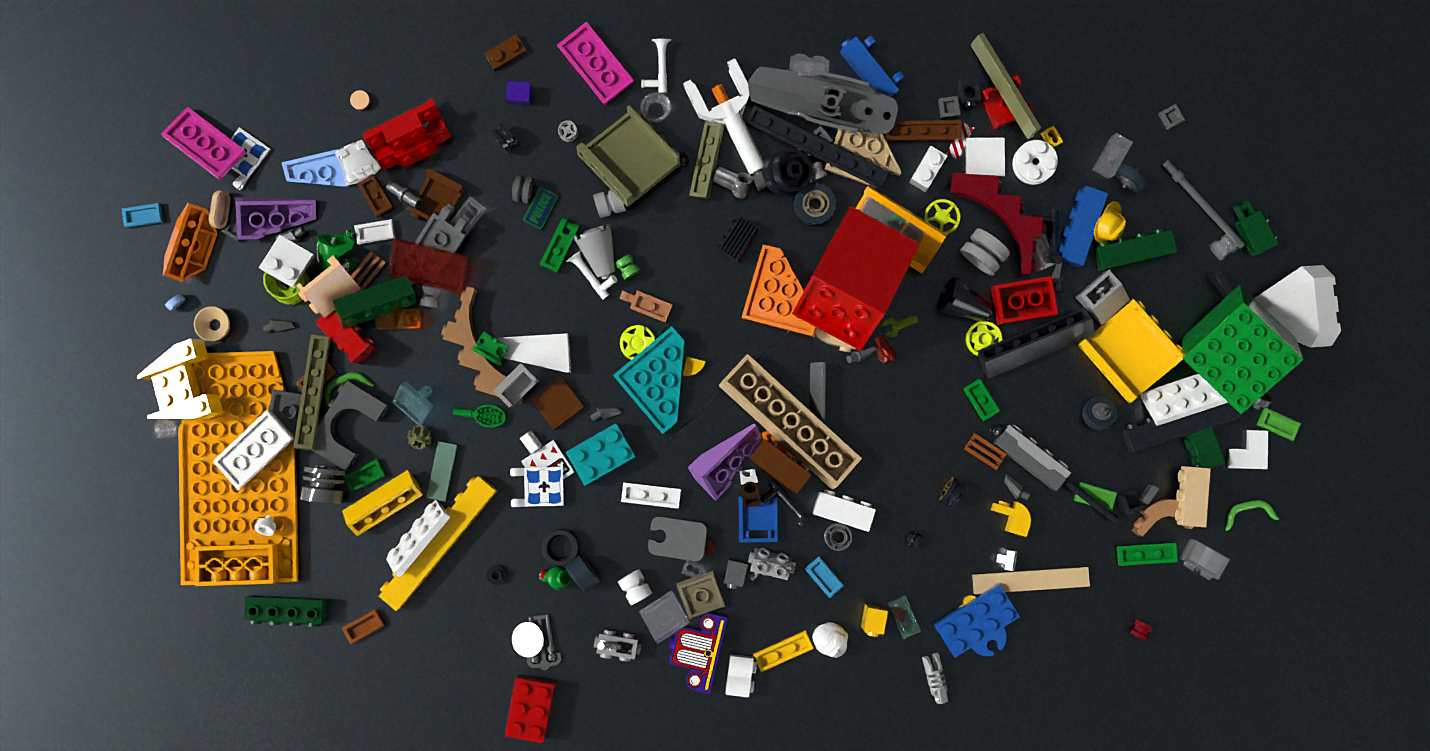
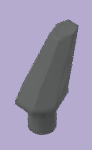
M300 227L296 231L291 229L279 235L291 242H297L301 240V236L306 233V230Z
M1064 262L1056 264L1052 274L1054 292L1062 291L1061 281H1064Z
M270 319V323L264 325L263 330L265 333L272 330L277 332L295 328L296 326L292 321Z
M872 346L863 348L861 351H853L851 355L846 357L847 362H860L874 353L876 347Z
M596 407L597 411L591 414L590 417L595 422L601 417L604 420L622 412L617 407Z
M1006 474L1004 482L1015 499L1021 497L1027 500L1030 493L1022 490L1023 486Z

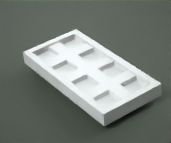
M1199 374L1145 391L1141 394V399L1156 426L1228 403Z
M437 500L426 507L425 513L421 518L415 520L411 530L405 533L396 548H393L388 553L386 560L393 573L399 578L450 518L442 504Z

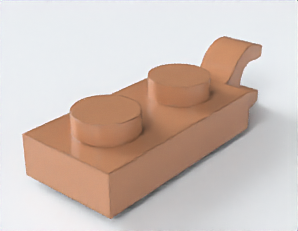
M624 291L620 295L621 300L632 303L630 309L666 323L673 306L640 291H637L635 296Z

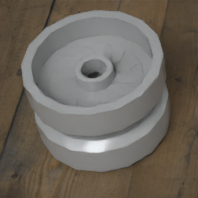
M977 228L970 237L972 242H966L960 249V252L976 268L993 276L1000 268L998 262H1004L1010 255V252L994 236Z

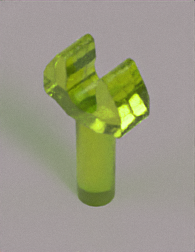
M916 315L900 321H895L893 318L886 319L882 327L892 325L893 331L886 333L885 336H897L900 328L917 323L918 319Z

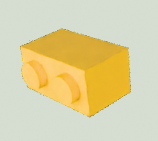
M865 604L861 627L867 635L878 637L879 634L884 635L888 611L884 607Z

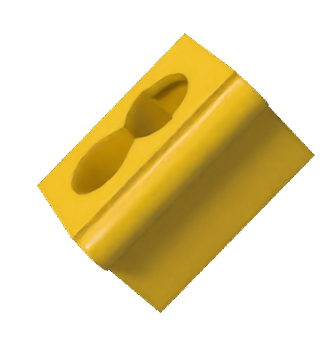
M1054 125L1040 133L1044 141L1053 148L1063 143ZM1049 132L1053 134V139L1056 140V143H1054L1052 141V137L1048 135Z

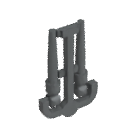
M549 614L529 617V622L533 623V620H537L542 634V619H546L547 640L543 641L541 649L542 661L539 664H533L539 661V656L536 654L535 656L527 657V664L531 668L547 670L550 666H556L560 663L561 652L554 653L555 645H553ZM545 644H548V659L550 661H554L557 657V660L555 662H549L548 660H546Z

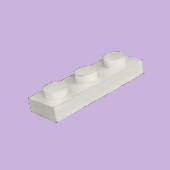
M623 483L621 502L679 508L681 489Z

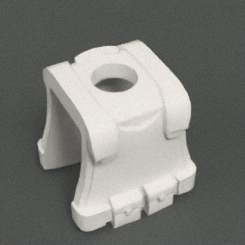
M362 140L356 143L353 142L336 151V157L341 165L346 185L356 184L381 169L379 163L371 156Z

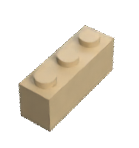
M1181 466V470L1178 472L1180 490H1177L1176 494L1179 504L1178 509L1175 511V520L1178 525L1206 527L1210 469Z

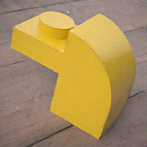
M999 501L998 504H992V511L1009 516L1005 531L1027 537L1031 517L1024 505L1013 501L1012 508H1010L1009 503Z

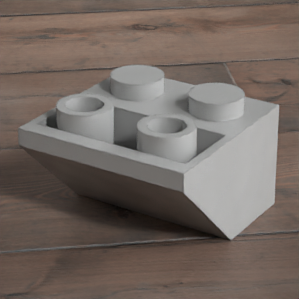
M1110 270L1103 272L1075 297L1101 326L1130 301L1122 283Z

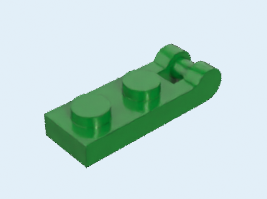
M563 217L540 265L558 273L574 240V235L578 233L581 225L569 222V219ZM565 228L570 230L569 235L563 233Z

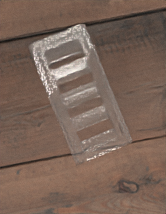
M471 196L451 220L453 224H456L466 211L473 215V218L463 229L466 233L486 212V209ZM471 205L478 210L476 213L469 208Z

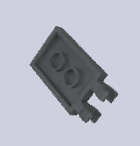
M450 203L447 206L445 205L440 213L435 211L406 256L407 260L435 280L440 278L465 239L467 233L463 229L471 220V218L464 214L463 217L459 218L456 225L449 221L447 218L455 209Z

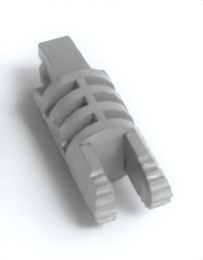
M938 652L932 654L934 668L929 657H922L930 691L936 703L943 704L948 702L947 684L945 683L946 680Z

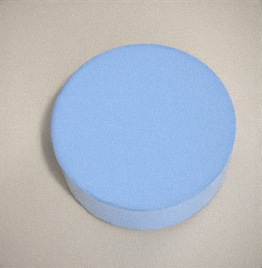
M179 293L171 298L165 306L169 311H172L179 307L185 301V298Z

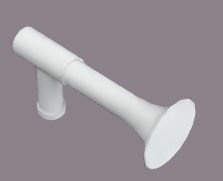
M653 39L652 41L657 45L659 56L658 80L642 79V88L659 87V93H667L666 47L668 42L672 40Z
M581 250L566 261L577 265L602 299L609 295L606 289L617 282V278L611 275L609 279L601 284L583 262Z

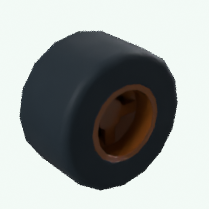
M578 555L565 566L569 575L585 593H588L600 583V578L581 555Z

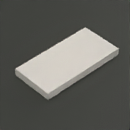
M268 409L216 457L213 462L236 489L240 490L292 442L295 437L273 412Z

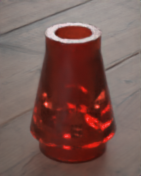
M884 335L873 339L878 359L883 365L897 359L896 351Z

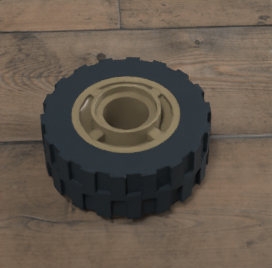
M815 182L809 183L804 189L799 190L794 201V211L798 219L800 218L803 223H807L810 226H819L830 220L836 211L837 203L835 194L831 191L832 189L826 187L825 184ZM816 199L819 201V209L811 207V200Z

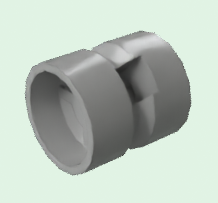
M609 190L608 194L604 192L593 194L600 218L610 216L611 211L614 213L626 211L624 203L612 190Z

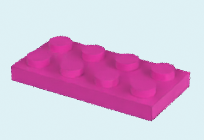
M587 22L557 44L560 51L604 106L634 83L631 76Z
M189 107L161 133L166 140L219 180L246 154L243 148Z

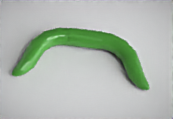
M357 372L344 374L330 382L325 388V410H329L327 407L331 402L333 389L340 386L343 382L346 383L349 380L356 379L368 387H374V384L363 374Z
M1253 500L1244 502L1231 508L1228 513L1226 531L1231 529L1236 514L1242 510L1260 507L1265 509L1273 519L1279 520V517L1272 506L1265 501Z

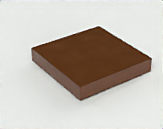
M562 377L530 399L553 430L584 408Z

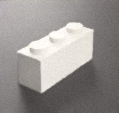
M825 489L824 493L819 491L812 513L869 532L876 510L871 508L872 504L863 501L857 504L853 502L854 498L844 495L841 499L835 497V492Z

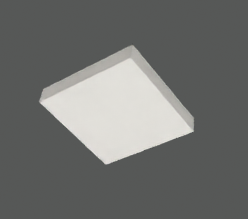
M1005 138L965 139L966 174L1005 176Z

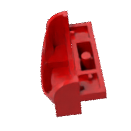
M433 98L362 134L364 140L372 149L376 161L383 170L391 168L395 164L402 165L403 168L412 165L436 152L439 143L452 137ZM429 121L428 126L425 129L424 123Z

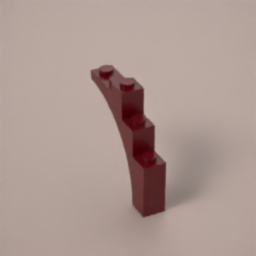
M952 173L950 195L961 196L979 202L1003 220L1018 246L1021 259V276H1029L1031 271L1034 272L1035 260H1032V252H1036L1037 241H1033V238L1040 239L1041 235L1045 234L1046 222H1042L1043 217L1019 215L1023 213L1024 202H1020L1021 196L997 195L1001 193L1002 181H999V176Z

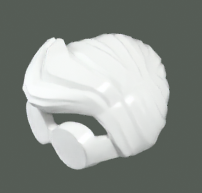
M827 622L815 629L812 638L819 652L834 658H838L846 652L848 634L841 626L833 622Z

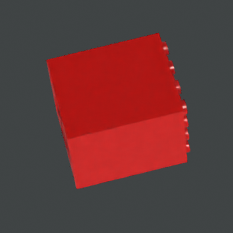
M850 206L792 314L861 351L886 313L920 243L898 232L896 229L881 223L879 220L868 216L861 210Z

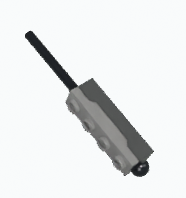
M998 424L993 428V435L996 439L992 444L1005 452L1050 489L1057 491L1063 484L1113 523L1119 519L1117 515L1069 480L1068 476L1071 472L1067 470L1068 466L1060 460L1058 462L1052 458L1053 454L1045 448L1041 450L1037 447L1038 443L1031 437H1024L1021 434L1023 431L1015 425L1011 427L1010 425L1004 426L1002 424Z

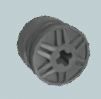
M327 465L304 466L305 472L313 474L312 476H303L304 480L311 482V486L302 487L300 499L312 502L341 504L343 490L335 488V484H343L345 480L336 479V475L345 476L346 471Z

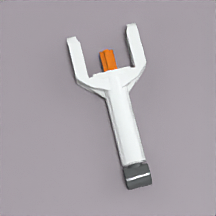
M734 58L728 61L727 64L729 73L740 96L729 100L722 84L715 86L711 90L719 105L712 108L710 112L696 85L691 80L684 82L683 85L700 119L722 123L726 126L749 175H753L751 176L753 178L752 183L757 192L767 188L762 176L764 160L742 118L750 94L748 83Z

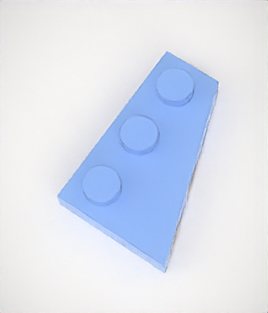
M337 150L282 162L286 181L349 187L344 181L343 171L336 157Z

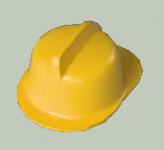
M1111 202L1095 225L1094 237L1099 243L1117 240L1124 233L1126 220L1122 216V209L1118 202Z

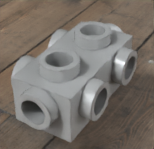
M755 548L754 552L750 551L748 563H751V572L748 577L751 580H755L759 574L788 580L789 574L794 573L796 562H792V557L787 556L785 553H774L766 548Z
M605 629L604 633L600 632L599 636L595 637L594 648H597L596 653L600 654L602 658L611 659L612 656L620 657L619 660L631 662V659H635L636 655H640L641 643H638V638H635L633 633L624 632L623 636L615 635L616 631ZM625 643L631 644L629 650L624 648Z

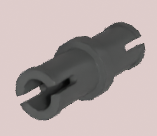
M394 180L388 182L386 186L387 191L396 195L400 201L408 203L415 209L421 207L423 204L422 198L413 194L411 189L401 186Z

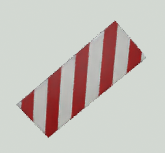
M962 122V139L953 140L946 154L959 159L965 147V139L970 137L974 128Z

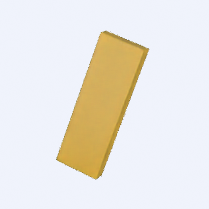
M806 630L753 653L760 671L763 672L814 648Z

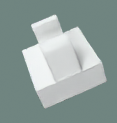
M1007 550V555L997 554L996 562L1004 563V570L1015 571L1018 551Z

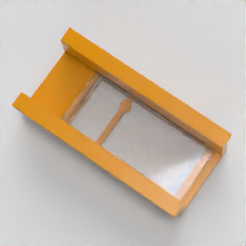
M872 185L867 186L864 191L865 194L855 209L861 210L868 216L879 220L881 223L896 229L898 232L920 243L909 266L922 274L948 234L876 190Z

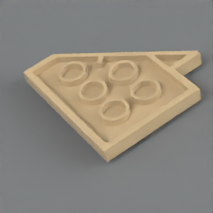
M866 108V109H865V114H866V115H871V114H872L871 109H870V108ZM838 129L834 145L892 174L901 175V170L883 134L868 132L860 134ZM826 163L824 170L870 185Z

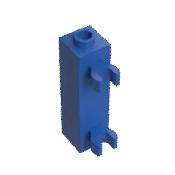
M872 35L862 43L857 37L852 40L850 38L841 45L840 54L860 79L874 85L879 93L891 98L897 95L899 89L896 87V84L903 80L904 75L898 71L891 78L888 77L868 52V49L876 42Z

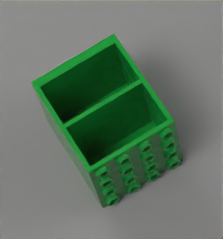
M1241 285L1234 289L1182 337V358L1240 414L1246 411L1303 360L1297 339Z

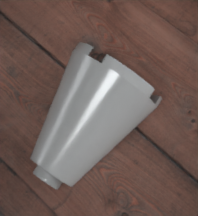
M610 224L606 225V229L603 226L584 231L580 235L581 237L578 234L574 235L577 245L596 276L602 279L609 278L615 272Z

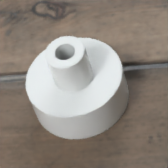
M269 515L258 519L255 525V530L265 536L273 535L276 529L273 517Z

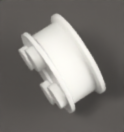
M1032 140L1026 142L1017 150L1012 165L1015 175L1022 182L1036 185L1045 182L1053 175L1057 168L1058 159L1055 150L1050 144L1041 140ZM1032 160L1036 161L1037 165H1034Z

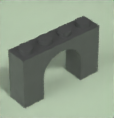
M352 381L341 384L338 389V396L336 399H332L327 407L329 409L328 412L319 419L314 452L345 471L351 469L359 453L338 440L335 434V422L339 415L346 410L356 409L371 419L380 422L390 407L389 404Z

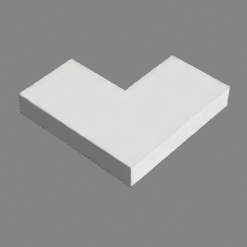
M1247 430L1246 449H1227V468L1268 469V431Z

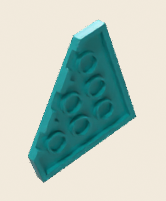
M673 326L613 375L662 434L678 421L685 340Z

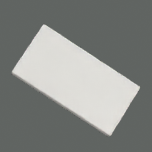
M392 219L354 226L358 245L396 239Z

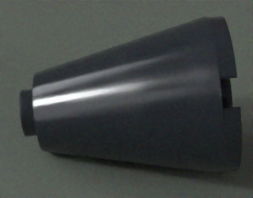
M952 277L944 287L947 290L945 294L941 292L937 302V310L943 314L981 322L990 319L993 313L990 303L956 277Z

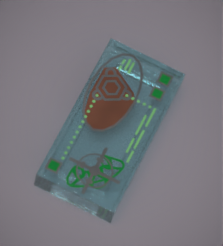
M905 595L888 602V606L903 639L921 632Z

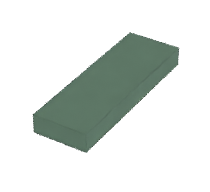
M438 441L426 498L447 501L458 445Z

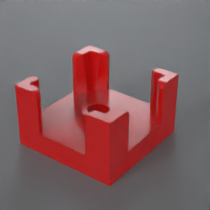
M1017 75L1011 79L1021 93L1019 89L1021 81ZM990 87L982 91L981 101L995 130L1016 121L996 87L993 89ZM1028 102V103H1027L1028 107L1030 108L1031 111H1033L1034 109H1033L1031 103Z

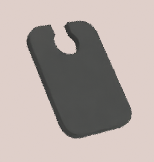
M655 517L652 520L650 530H663L666 533V539L662 543L649 539L648 550L651 554L690 561L702 560L705 554L708 532L705 524L666 517Z

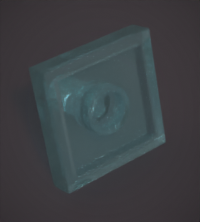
M405 380L400 384L392 403L417 425H423L434 407L427 400L433 392L426 385L417 391Z

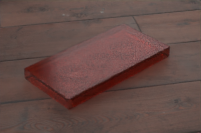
M395 238L392 246L389 276L399 278L406 275L411 282L461 294L464 289L468 256Z

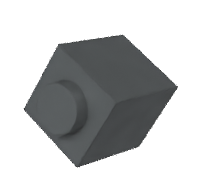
M728 559L724 583L727 584L728 588L738 589V587H743L747 563Z

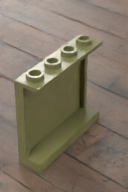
M628 105V113L587 145L582 142L576 146L578 156L627 207L680 166L679 152L675 148H671L662 135H658L655 132L651 123H646L642 119V115L637 109L633 110Z

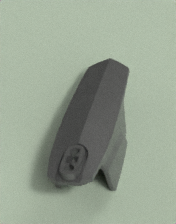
M760 66L748 82L749 94L753 102L804 118L816 124L848 132L886 134L894 127L898 112L895 99L877 92L876 87L871 83L822 71L814 73L794 72ZM870 108L873 113L866 115L865 109ZM886 112L890 114V119L888 120L883 117V114Z

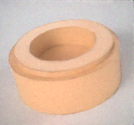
M361 90L355 91L350 98L351 105L360 111L366 110L371 103L369 95Z

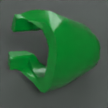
M346 230V233L338 235H318L317 260L322 270L325 271L331 266L327 260L332 256L337 259L347 272L356 269L358 262H351L347 258H339L353 247L355 238L352 237V231Z

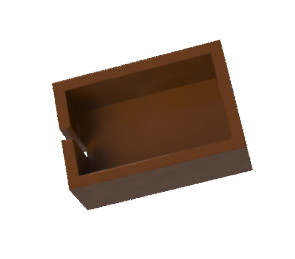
M770 438L762 440L749 459L793 493H798L811 476L808 472L810 469L801 462L798 464L794 462V456L786 450L781 452L777 449L779 445Z

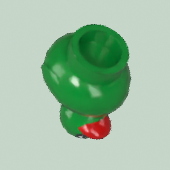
M555 566L550 570H542L539 575L542 582H548L555 590L563 589L571 582V576L567 570L560 566Z

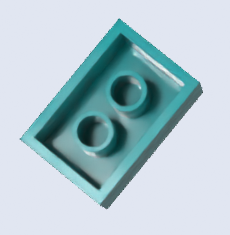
M617 423L566 452L584 486L636 457Z

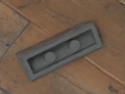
M825 362L810 364L809 411L819 420H825L826 417Z

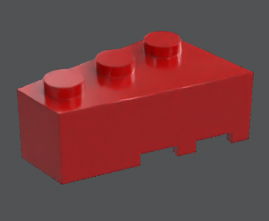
M335 310L325 318L322 316L316 322L321 330L338 345L337 347L340 351H344L349 356L348 359L351 363L361 364L376 349L373 345L374 341L367 334L364 336L359 331L361 328L358 325L342 329Z

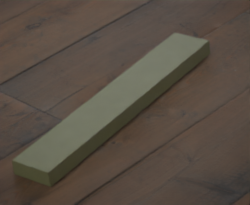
M979 34L971 44L972 49L1026 138L1034 137L1041 129V126L985 34Z
M311 334L293 446L295 449L314 451L331 342L328 336Z

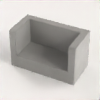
M520 363L493 391L508 407L512 408L539 380Z

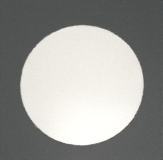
M524 622L515 628L512 635V644L518 654L524 657H532L542 649L543 634L537 625Z

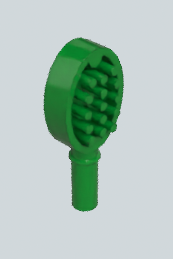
M483 405L476 410L455 407L453 409V415L475 418L477 423L484 427H498L506 421L505 412L494 405Z

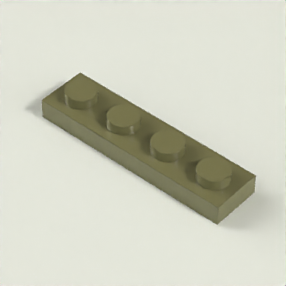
M705 121L689 194L692 197L710 198L725 125L722 123Z

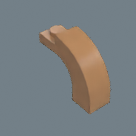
M1160 499L1145 505V509L1139 510L1144 517H1140L1134 523L1135 527L1132 531L1137 536L1143 537L1159 519L1167 516L1175 519V511L1178 509L1179 501ZM1184 526V527H1185L1186 529H1192L1194 526Z

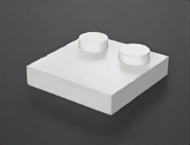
M279 235L259 268L290 287L295 288L312 261L314 254Z

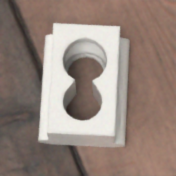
M533 431L527 432L520 438L531 454L543 446Z

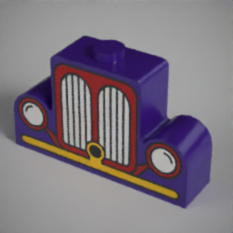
M713 612L705 613L700 618L701 629L678 625L675 638L671 637L668 648L672 650L669 663L674 666L691 669L687 674L686 683L694 691L710 694L728 619L726 615Z

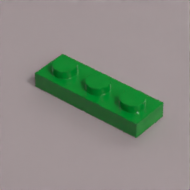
M1176 543L1117 546L1118 565L1178 562Z

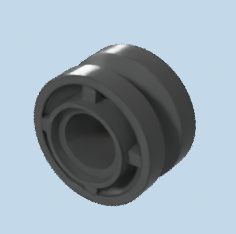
M517 175L512 186V199L516 202L522 199L523 203L529 204L534 192L533 177H527L524 180L523 175Z
M834 523L826 529L824 539L831 549L842 551L850 546L852 533L844 524ZM842 532V541L835 542L833 540L834 533Z

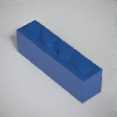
M1088 186L1077 192L1075 201H1078L1077 205L1070 212L1069 219H1071V222L1064 230V243L1060 244L1058 248L1059 256L1064 258V263L1076 267L1084 266L1094 236V228L1101 216L1108 193Z

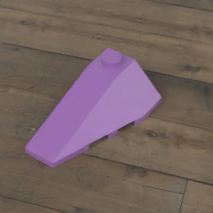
M235 197L238 240L260 239L266 235L316 219L315 199Z
M752 424L701 454L688 469L714 500H717L730 488L733 483L731 479L737 471H741L743 468L741 464L746 457L751 456L763 437L757 426Z

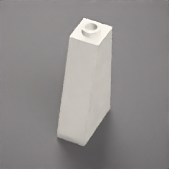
M569 334L498 338L500 342L510 347L504 359L571 373Z

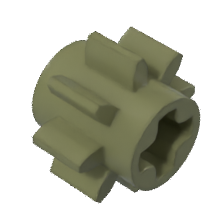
M423 425L414 426L413 431H408V443L415 449L425 448L426 444H431V431H428V428Z

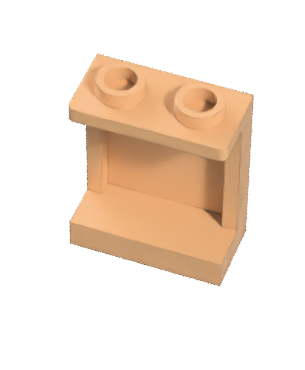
M334 256L327 260L331 266L305 287L300 283L297 285L301 290L298 293L305 302L309 300L311 302L310 308L315 314L320 312L324 318L334 311L332 300L356 293L361 289Z

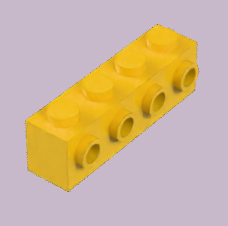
M406 470L344 509L342 512L346 525L356 536H359L423 494L418 481Z

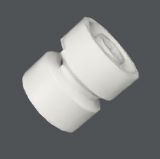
M640 569L618 581L621 589L627 592L626 598L630 605L652 594L648 584L643 582L645 578Z

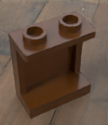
M428 168L425 174L427 178L417 194L419 198H422L423 204L419 209H415L412 206H408L407 209L411 212L410 215L418 220L424 218L429 221L435 211L440 213L448 203L456 207L465 188Z

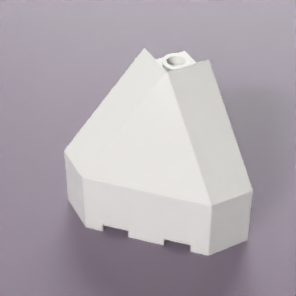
M1323 265L1301 266L1254 298L1297 339L1298 343L1310 348L1332 346L1341 332L1340 323H1337L1336 312H1339L1337 296H1334L1333 285H1336L1335 276Z

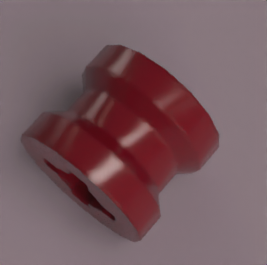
M1136 619L1134 622L1135 627L1131 629L1130 634L1148 642V635L1154 628Z

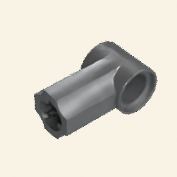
M722 167L717 169L713 179L714 183L732 190L733 195L738 198H747L749 196L753 181L751 175L747 173L736 174Z

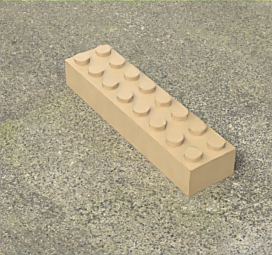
M748 354L720 383L719 387L832 490L844 480L862 459Z

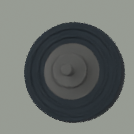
M1126 164L1119 165L1114 172L1116 178L1123 184V188L1127 187L1136 193H1141L1148 185L1146 179L1139 173V169L1135 170Z
M1097 396L1086 402L1082 415L1089 427L1094 430L1104 431L1110 429L1116 423L1118 409L1110 399Z

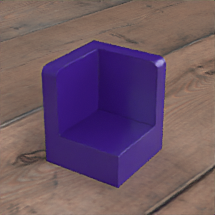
M508 81L506 92L508 104L531 105V83Z

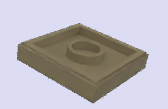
M713 570L676 583L689 619L725 607Z

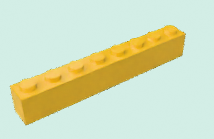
M477 476V478L472 477L466 485L468 486L467 490L464 493L461 491L454 499L456 503L453 507L446 509L450 518L400 578L393 573L394 578L391 582L387 581L381 587L380 591L382 593L379 597L395 611L402 608L498 491L483 477Z

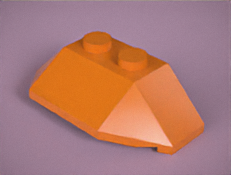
M187 203L176 221L164 256L163 276L184 282L206 269L218 234L216 228H213L209 223L208 209Z

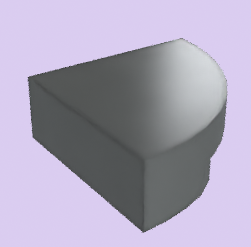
M237 223L228 225L222 230L223 233L236 241H241L238 240Z

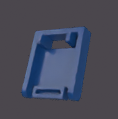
M777 495L772 498L773 503H769V501L766 504L763 503L760 496V506L745 508L743 507V498L739 496V542H778ZM749 530H768V538H749Z

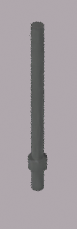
M1169 160L1164 162L1162 165L1170 172L1171 178L1176 183L1179 182L1235 245L1241 249L1245 245L1243 240L1184 177L1185 174L1178 170Z

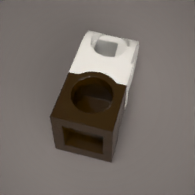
M755 469L740 471L743 507L760 506V493Z

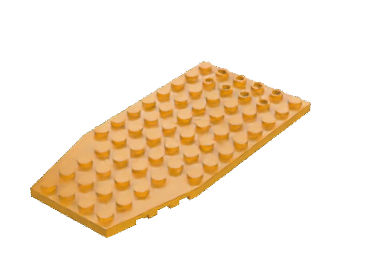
M276 352L207 353L208 359L195 363L193 366L201 395H219L223 414L209 419H182L178 430L181 585L212 586L299 581L296 449L293 448L294 440L240 490L236 489L213 462L216 457L269 409L273 389L286 392ZM267 515L272 516L273 522L276 524L274 534L265 536L255 530L258 519L265 518Z

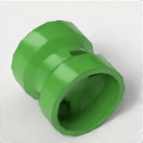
M631 254L624 256L615 263L617 269L621 270L624 280L633 277L641 271L639 266L634 264V258Z

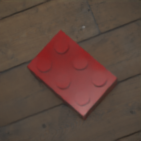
M1052 276L991 287L997 325L1050 317L1058 314Z
M518 675L515 678L505 736L539 743L545 741L556 686L555 681Z

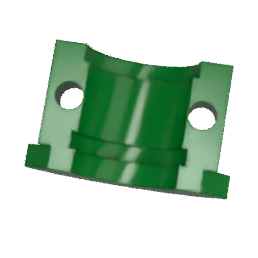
M483 332L471 350L501 366V361L510 347Z

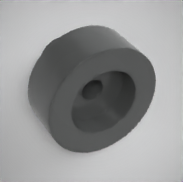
M1266 392L1253 404V407L1257 410L1261 407L1267 408L1273 401V398Z

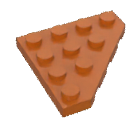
M767 245L762 246L742 318L815 337L817 327L792 314L804 289L782 249Z

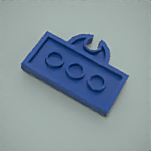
M998 583L933 625L954 658L970 648L982 656H993V651L987 648L988 641L996 640L997 648L1001 651L1006 643L1004 627L1020 616Z

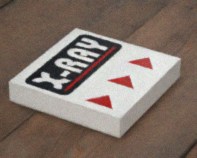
M554 440L521 461L525 468L563 467V479L574 473L573 468Z

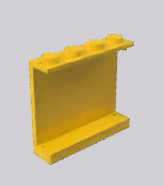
M1134 299L1094 332V336L1084 339L1078 345L1128 403L1134 401L1140 394L1183 360L1182 348L1178 344L1174 345L1170 339L1172 337L1166 330L1162 331L1157 326L1159 322L1152 315L1148 316L1144 311L1146 309L1139 300L1136 302Z

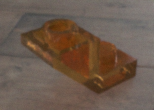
M399 309L390 314H384L375 318L376 330L421 328L420 309Z

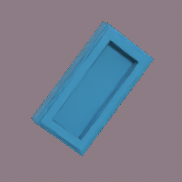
M161 203L122 208L125 228L164 223Z
M819 556L804 568L829 598L844 586Z

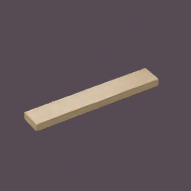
M1088 567L972 574L974 594H982L998 583L1004 592L1090 586Z

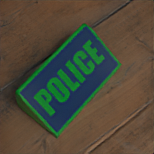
M540 186L523 221L542 230L559 196Z

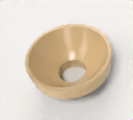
M206 307L195 316L194 329L203 340L218 341L229 332L230 319L222 309ZM215 319L220 321V328L216 331L210 327V323Z

